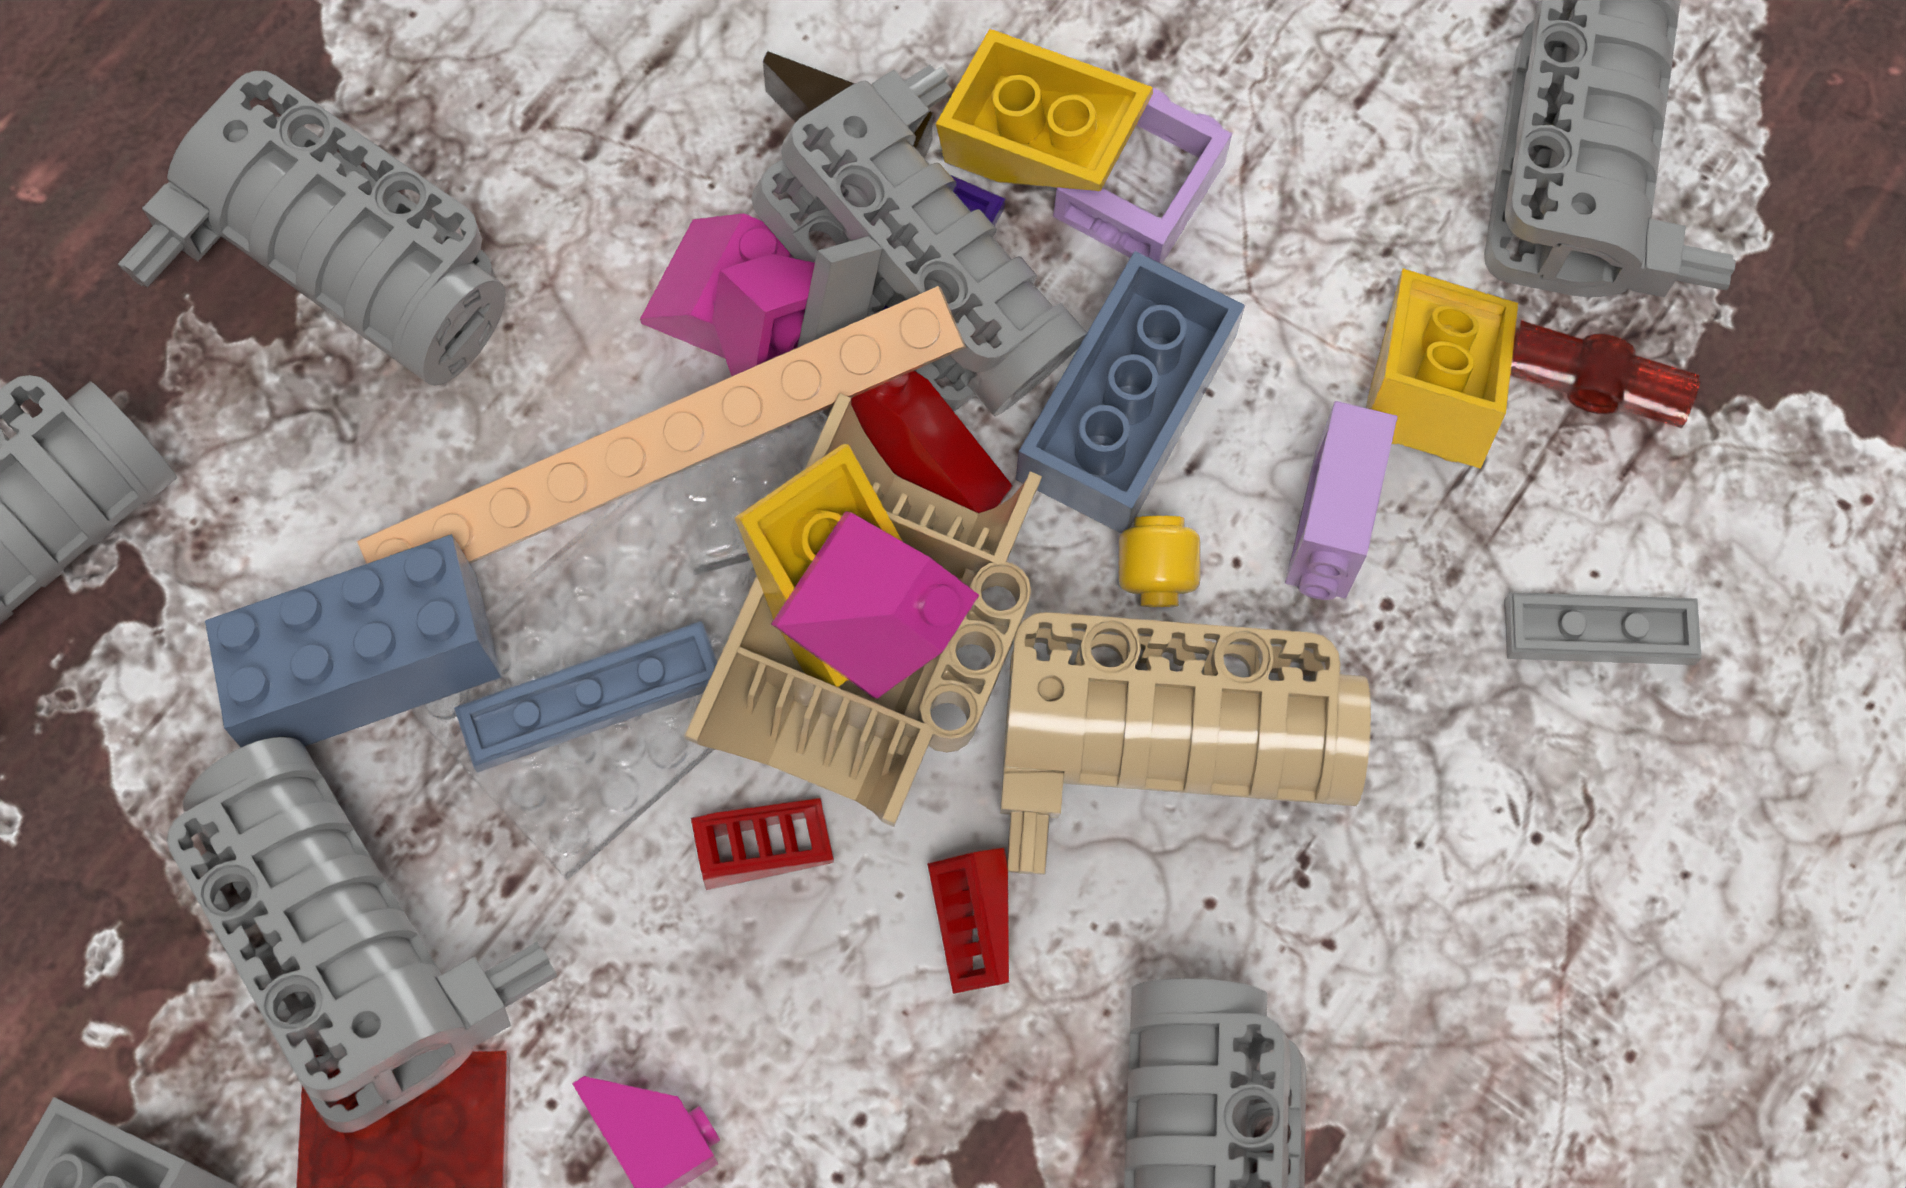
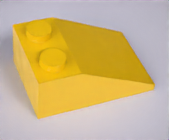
M989 28L936 122L944 162L996 182L1101 191L1153 95V87Z
M1404 268L1402 269L1366 404L1368 409L1398 416L1392 444H1400L1437 455L1446 461L1460 462L1481 469L1506 415L1518 311L1517 302Z
M849 444L840 445L734 517L773 619H775L845 511L855 514L902 541ZM781 632L805 674L837 688L848 680Z

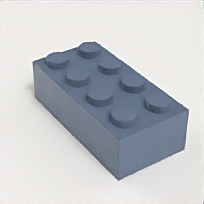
M1134 251L1018 453L1015 480L1024 483L1029 472L1038 474L1042 478L1037 491L1119 533L1130 528L1234 342L1245 305Z
M452 534L205 620L224 729L240 747L276 737L297 739L304 746H308L502 678L476 572Z

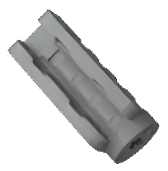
M1538 0L1535 20L1526 26L1516 49L1484 252L1485 264L1489 272L1497 279L1511 284L1580 297L1611 296L1626 292L1627 289L1665 297L1675 281L1721 290L1729 288L1731 275L1735 270L1736 264L1733 255L1684 245L1685 225L1652 219L1681 0ZM1550 42V51L1553 52L1551 57L1547 55L1544 49V45ZM1547 92L1553 99V105L1548 107L1547 101L1544 100ZM1534 146L1535 151L1538 153L1532 162L1528 155V149ZM1534 195L1538 207L1531 211V208L1527 206ZM1513 234L1520 238L1518 248L1519 254L1522 255L1520 261L1511 260L1510 252L1506 249Z
M928 65L905 81L895 70H892L872 84L868 81L853 84L799 118L783 141L781 149L783 159L766 170L753 190L751 198L753 208L758 217L795 259L815 263L818 250L813 247L809 240V232L821 231L833 238L836 245L867 236L873 239L882 248L867 317L875 314L877 311H882L885 305L888 307L894 306L939 286L943 291L966 348L914 371L931 382L953 411L959 409L974 396H977L994 416H998L1026 396L1078 349L1087 332L1062 303L1053 307L1033 284L1038 277L1037 274L1021 256L1011 259L993 237L997 228L980 209L970 212L953 192L956 181L942 165L937 162L929 165L913 146L916 139L914 133L929 113V108L951 94L952 89L945 82L949 76L946 70L942 67L935 70L931 65ZM786 191L791 195L792 200L783 198L779 201L773 195V192L782 194ZM807 213V218L801 225H798L795 219L797 218L800 221L803 215ZM946 376L953 385L945 386L942 389L935 379H942Z
M252 71L238 78L189 130L171 161L167 175L169 182L164 184L142 208L152 224L151 229L118 263L119 267L129 274L137 284L148 288L181 251L198 262L216 241L222 237L412 373L434 386L444 384L455 378L477 357L490 339L500 320L506 297L505 288L496 279L489 257L481 250L482 237L475 217L467 207L285 81L267 71ZM255 97L262 101L270 97L276 111L282 116L275 117L272 112L261 105L251 108L249 102ZM317 124L323 127V137L320 138L303 125ZM364 162L367 170L360 166V164ZM405 189L417 192L420 195L419 203L415 204L398 191ZM459 227L462 231L463 236L455 232Z
M32 375L17 377L0 389V419L3 418L7 425L16 433L9 440L8 436L0 428V625L14 614L12 611L40 587H47L65 572L63 568L92 544L96 546L115 530L114 526L141 504H147L177 479L176 474L140 430L91 381L67 400L49 382L41 377ZM28 399L39 404L42 412L34 418L24 413L20 407Z
M276 737L260 740L243 746L216 761L190 786L183 801L184 813L174 820L168 830L167 844L171 855L320 1117L330 1128L336 1131L355 1132L363 1129L440 1083L469 1057L475 1045L483 1043L511 1026L505 1007L557 977L548 956L537 942L486 972L482 970L476 958L472 957L442 975L305 746L297 739ZM195 834H197L207 850L202 856L194 847L191 839ZM231 882L243 901L230 908L220 890L225 884ZM255 923H257L266 939V942L257 948H253L244 932L245 929L252 927ZM276 959L284 975L278 976L272 981L264 966L271 964ZM295 992L304 1010L298 1011L292 1016L283 999L288 994ZM321 1035L329 1050L324 1055L316 1058L308 1041ZM339 1068L341 1073L334 1078L328 1079L326 1074ZM360 1090L356 1094L359 1105L355 1109L347 1112L341 1104L334 1105L339 1099Z
M1161 979L1134 985L1131 994L1124 1188H1267V1185H1270L1271 1188H1305V1059L1277 1023L1267 1017V993L1251 985L1211 979ZM1258 1062H1260V1071L1256 1070ZM1275 1079V1087L1270 1089L1269 1080ZM1292 1096V1103L1288 1106V1097ZM1254 1099L1266 1101L1254 1105ZM1274 1116L1273 1124L1269 1131L1261 1137L1254 1138L1255 1128L1258 1123L1266 1117ZM1288 1124H1289V1126H1290V1131H1291V1135H1290V1140H1289V1142H1288ZM1273 1150V1153L1271 1154L1265 1153L1266 1151ZM1256 1162L1258 1163V1171L1253 1173V1164ZM1289 1164H1290V1175H1288V1165H1289Z

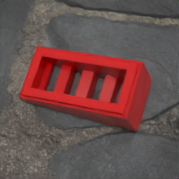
M821 798L722 811L691 818L706 890L834 863ZM805 818L812 850L799 851L793 821ZM780 824L786 853L773 855L767 826ZM754 829L760 857L747 859L741 832ZM728 835L733 861L720 863L715 837Z
M1005 848L977 851L927 863L953 994L1009 983L1008 866ZM977 928L979 941L973 942V929ZM982 955L984 968L973 970V956Z

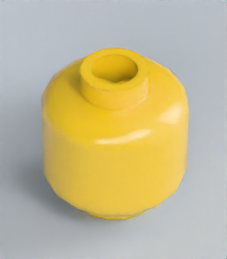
M1135 517L1134 527H1130L1120 534L1119 584L1128 593L1140 594L1142 607L1179 606V594L1191 593L1199 587L1201 581L1200 536L1194 529L1185 527L1184 517Z

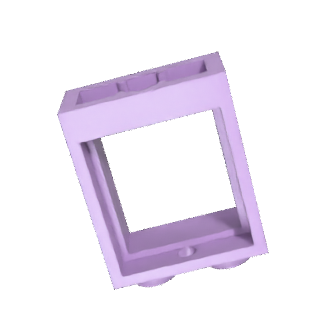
M1153 88V95L1137 126L1199 158L1163 217L1160 219L1103 188L1101 191L1058 187L1056 189L1053 217L1129 258L1136 251L1162 264L1224 166L1232 133L1223 129L1212 117L1205 114H1194L1171 102L1163 92Z
M1339 401L1334 402L1315 450L1285 584L1297 586L1301 593L1315 599L1331 600L1336 596L1346 599L1368 553L1398 416Z

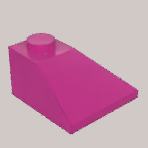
M768 254L720 270L712 321L731 377L798 348L815 265L814 262Z
M845 511L771 625L868 695L877 699L944 651L979 597V594L927 555L855 514Z

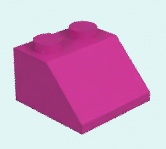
M747 214L693 219L640 317L641 324L725 358L712 321L720 270L768 254L794 257L763 221Z

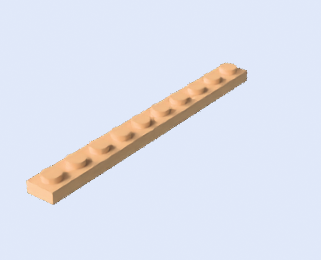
M937 286L357 541L366 564L452 534L471 564L834 405L839 393L852 398L965 349L966 346L943 291Z

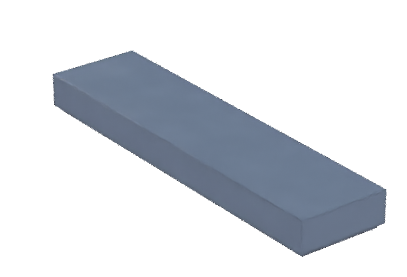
M700 621L454 707L473 767L478 773L702 694L716 667L717 660L704 625Z

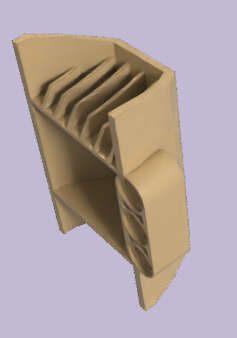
M839 393L805 469L840 445L849 444L902 541L933 559L979 594V597L941 654L876 699L849 680L837 688L804 673L780 630L771 625L774 619L756 576L684 736L685 740L697 745L769 765L854 800L876 814L881 822L894 827L928 746L936 751L945 753L958 751L968 745L979 725L1029 602L1031 587L1028 577L1021 568L1007 562L1042 476L1029 472L1026 481L1010 499L994 509L978 514L895 476L863 431L851 406V398ZM989 587H1003L1012 593L1016 604L1007 610H995L984 602L981 593ZM965 645H979L990 655L991 664L980 670L968 669L957 659L956 652ZM939 704H955L962 709L967 722L959 729L945 730L934 723L930 712Z

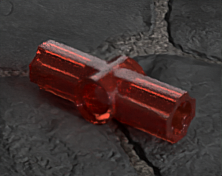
M1522 320L1515 333L1510 376L1565 392L1571 404L1590 413L1612 414L1623 410L1678 428H1683L1687 422L1700 386L1699 374L1637 356L1633 345L1624 339L1608 334H1592L1581 339Z

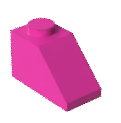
M583 1076L572 1083L634 1188H682L718 1165L710 1147L721 1140L700 1106L688 1113L678 1096Z

